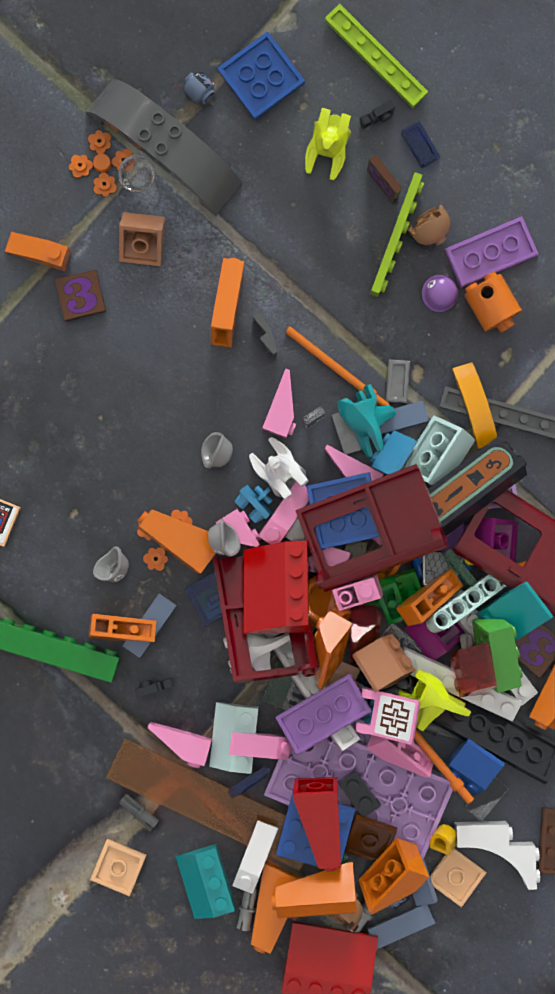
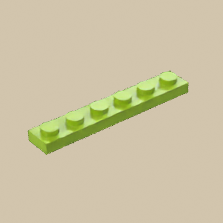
M341 4L336 6L325 17L324 21L412 109L428 94V91Z
M415 172L370 295L378 297L380 292H385L388 281L384 279L387 272H392L395 264L392 257L394 252L399 253L402 241L399 238L401 233L406 234L410 223L406 221L409 213L413 214L417 202L413 201L416 194L420 195L424 185L421 182L422 174Z

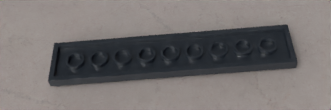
M360 669L355 681L368 688H372ZM409 675L400 683L380 691L398 695L400 689L412 694L419 679ZM454 694L451 695L465 702L464 707L471 711L470 715L464 716L445 710L431 722L464 741L467 739L472 740L499 760L544 785L548 783L555 766V741L515 719L510 721Z

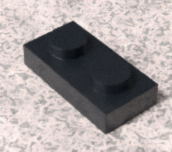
M356 769L338 781V784L361 816H367L381 806Z

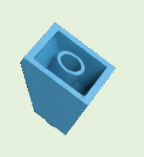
M395 430L391 434L386 433L383 438L384 450L380 452L375 451L370 459V462L373 463L371 468L383 473V476L401 470L418 441Z

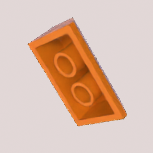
M329 611L325 618L321 617L316 625L318 631L314 636L319 670L316 671L314 676L317 687L321 690L343 662L352 628L351 622Z

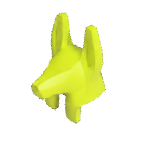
M322 108L319 120L314 122L313 137L307 146L305 169L306 173L311 174L318 155L332 158L330 179L335 180L346 159V145L352 133L348 128L351 116L342 113L341 117L330 115L331 110Z
M420 669L415 674V677L419 680L412 694L400 689L398 691L399 696L420 701L416 728L424 731L445 710L464 716H469L471 713L470 710L464 707L465 702L449 694L444 684L436 676Z

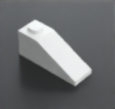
M259 820L257 821L232 886L253 894L278 828Z

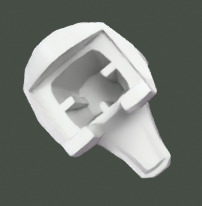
M271 437L268 441L276 451L277 456H270L268 463L265 465L254 453H251L249 455L255 472L269 484L274 494L287 500L292 496L290 488L295 481L303 487L309 480L306 478V470L294 460L291 451L283 443Z
M280 633L246 634L251 664L255 671L271 669L270 651L290 640L288 634L275 638L273 637ZM225 637V638L223 639L224 645H225L226 648H228V647H227L226 637Z

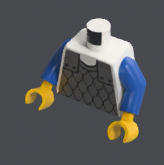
M433 552L412 560L411 566L415 569L421 584L427 585L450 568L453 569L462 583L468 576L473 564L458 555Z

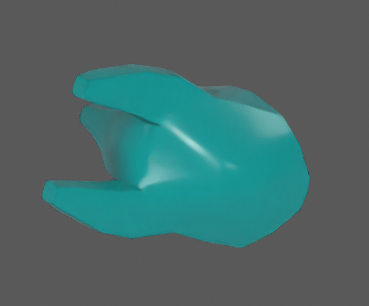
M371 384L364 386L366 396L363 390L356 393L358 402L353 403L347 398L337 402L340 416L354 432L367 458L373 456L369 437L378 452L384 450L380 427L383 423L396 416L393 406H376L377 397Z

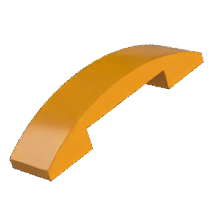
M473 362L452 368L472 425L471 430L474 439H476L477 448L480 449L497 437V433L482 384Z

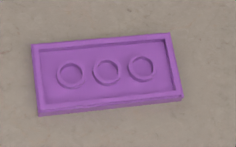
M522 216L444 249L460 288L480 281L494 271L499 273L539 255Z
M351 673L275 718L296 755H299L371 713L372 710L366 699L361 697L362 692Z

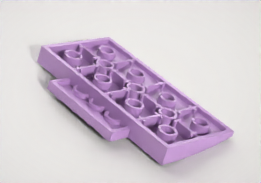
M361 718L352 723L353 729L356 730L357 723L364 722V719ZM356 732L360 740L343 752L340 751L330 736L299 755H296L291 746L289 759L277 760L264 796L289 805L294 778L338 777L339 781L356 769L381 804L379 808L365 817L397 827L394 840L400 838L416 844L422 860L425 857L430 845V839L437 829L453 791L445 776L432 769L430 777L425 778L379 758L367 748L370 734ZM338 784L339 803L355 808ZM355 808V813H354V816H353L352 823H353V821H354V818H355L356 814L360 815V813L358 812V810H357L356 808Z

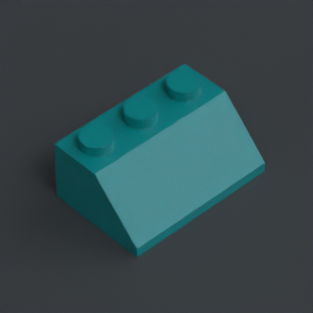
M217 843L176 856L194 919L215 918L235 911V902Z

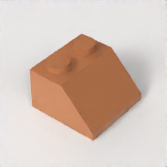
M123 212L119 225V262L161 266L165 237V217Z
M393 634L379 638L352 655L374 692L400 683L415 671L410 658L406 656L400 647L399 641Z

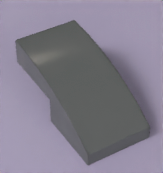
M257 312L253 316V321L264 332L260 342L275 357L277 349L273 333L263 315Z

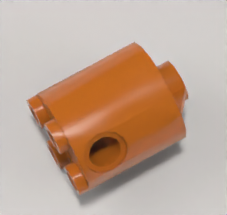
M494 271L484 277L485 281L479 285L475 282L466 287L467 293L464 297L484 332L497 327L499 332L502 333L515 325L512 318L522 312V309L502 274L497 275ZM490 289L494 292L493 296L488 299L483 298L482 293Z

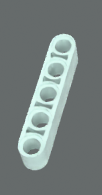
M489 574L485 575L429 616L426 620L427 628L433 633H438L451 627L506 587V585ZM485 583L489 585L490 591L486 590ZM469 594L473 596L474 603L469 600ZM453 605L457 608L458 614L453 612ZM436 617L441 619V626L437 624Z

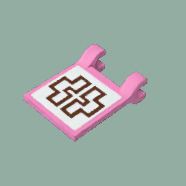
M363 688L361 697L375 700L371 724L366 722L357 723L355 732L413 745L420 701L382 691L374 692L373 688Z

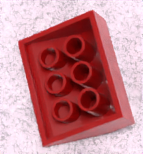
M287 541L245 549L244 634L310 632L309 551L307 541Z
M293 921L281 994H370L378 936Z

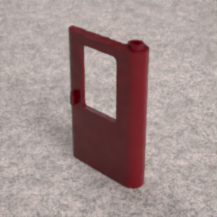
M417 464L295 510L318 570V576L315 577L316 584L319 589H323L325 592L448 547L444 531ZM368 508L380 536L382 547L337 565L329 566L315 533V527L359 509Z
M507 490L471 517L452 551L511 589L527 581L555 617V520ZM491 503L499 505L540 532L541 536L523 567L475 537L474 533Z
M244 556L229 558L213 557L233 682L245 683L303 675V677L316 675V671L319 670L310 616V632L289 633L294 658L293 666L254 671L252 669L247 635L244 634Z

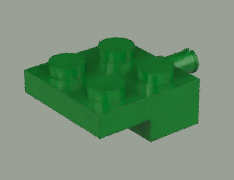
M414 568L380 579L379 582L383 596L380 599L367 602L366 607L368 611L381 607L389 625L403 621L404 619L396 608L409 596L422 588Z

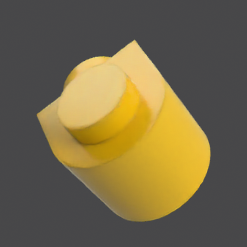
M440 825L430 839V848L450 855L456 846V831L449 825Z

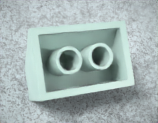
M433 415L401 469L417 464L426 486L432 487L461 464L476 439L463 428Z
M216 702L209 767L229 772L252 773L253 757L229 755L232 732L256 733L259 706Z

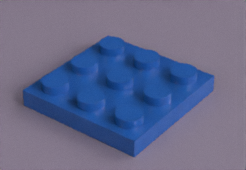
M268 31L217 68L219 74L254 120L305 84L303 77Z
M367 472L306 486L309 502L313 504L372 481L371 474ZM366 507L315 527L321 549L380 537L370 510Z
M292 792L276 855L318 867ZM339 803L342 862L355 808Z

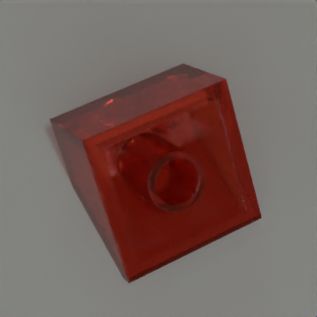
M376 605L350 607L351 616L349 622L352 623L349 636L350 665L356 664L352 657L354 653L376 641V638H380L381 613H377Z
M489 642L460 649L452 654L450 664L452 670H455L454 686L456 691L459 692V697L484 695L497 686Z

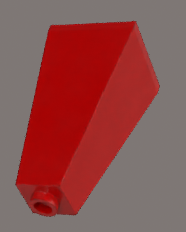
M338 777L294 778L293 799L318 868L326 871L341 868Z

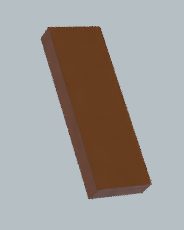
M542 807L538 869L542 874L555 875V808Z

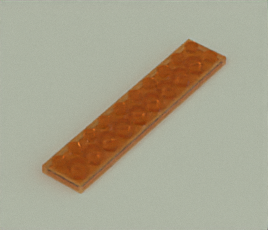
M127 738L124 739L106 776L107 779L247 846L258 820L274 826L278 830L268 856L300 871L303 862L276 855L286 818L285 814L233 789L231 790V788Z

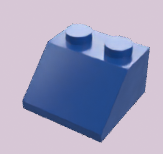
M467 739L452 751L445 764L457 778L459 777L464 782L468 792L478 795L489 786L505 763L472 740Z

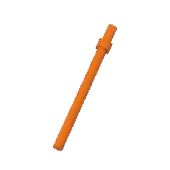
M288 327L285 331L288 336L357 390H363L366 396L365 384L292 327ZM376 394V404L378 406L389 405L387 401Z
M416 729L414 736L416 743L449 781V786L454 792L457 791L467 804L471 803L474 798L463 786L464 782L452 773Z

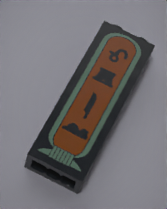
M496 437L428 489L445 537L527 475L526 461L521 455L516 456L513 453V448L507 441L503 442L499 437Z

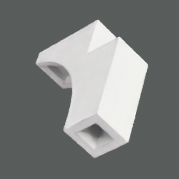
M506 821L454 822V830L457 833V848H479L498 854L518 870L528 890L537 889V883H540L539 869H536V861H539V849L535 847L533 842H509V840L513 839V831Z

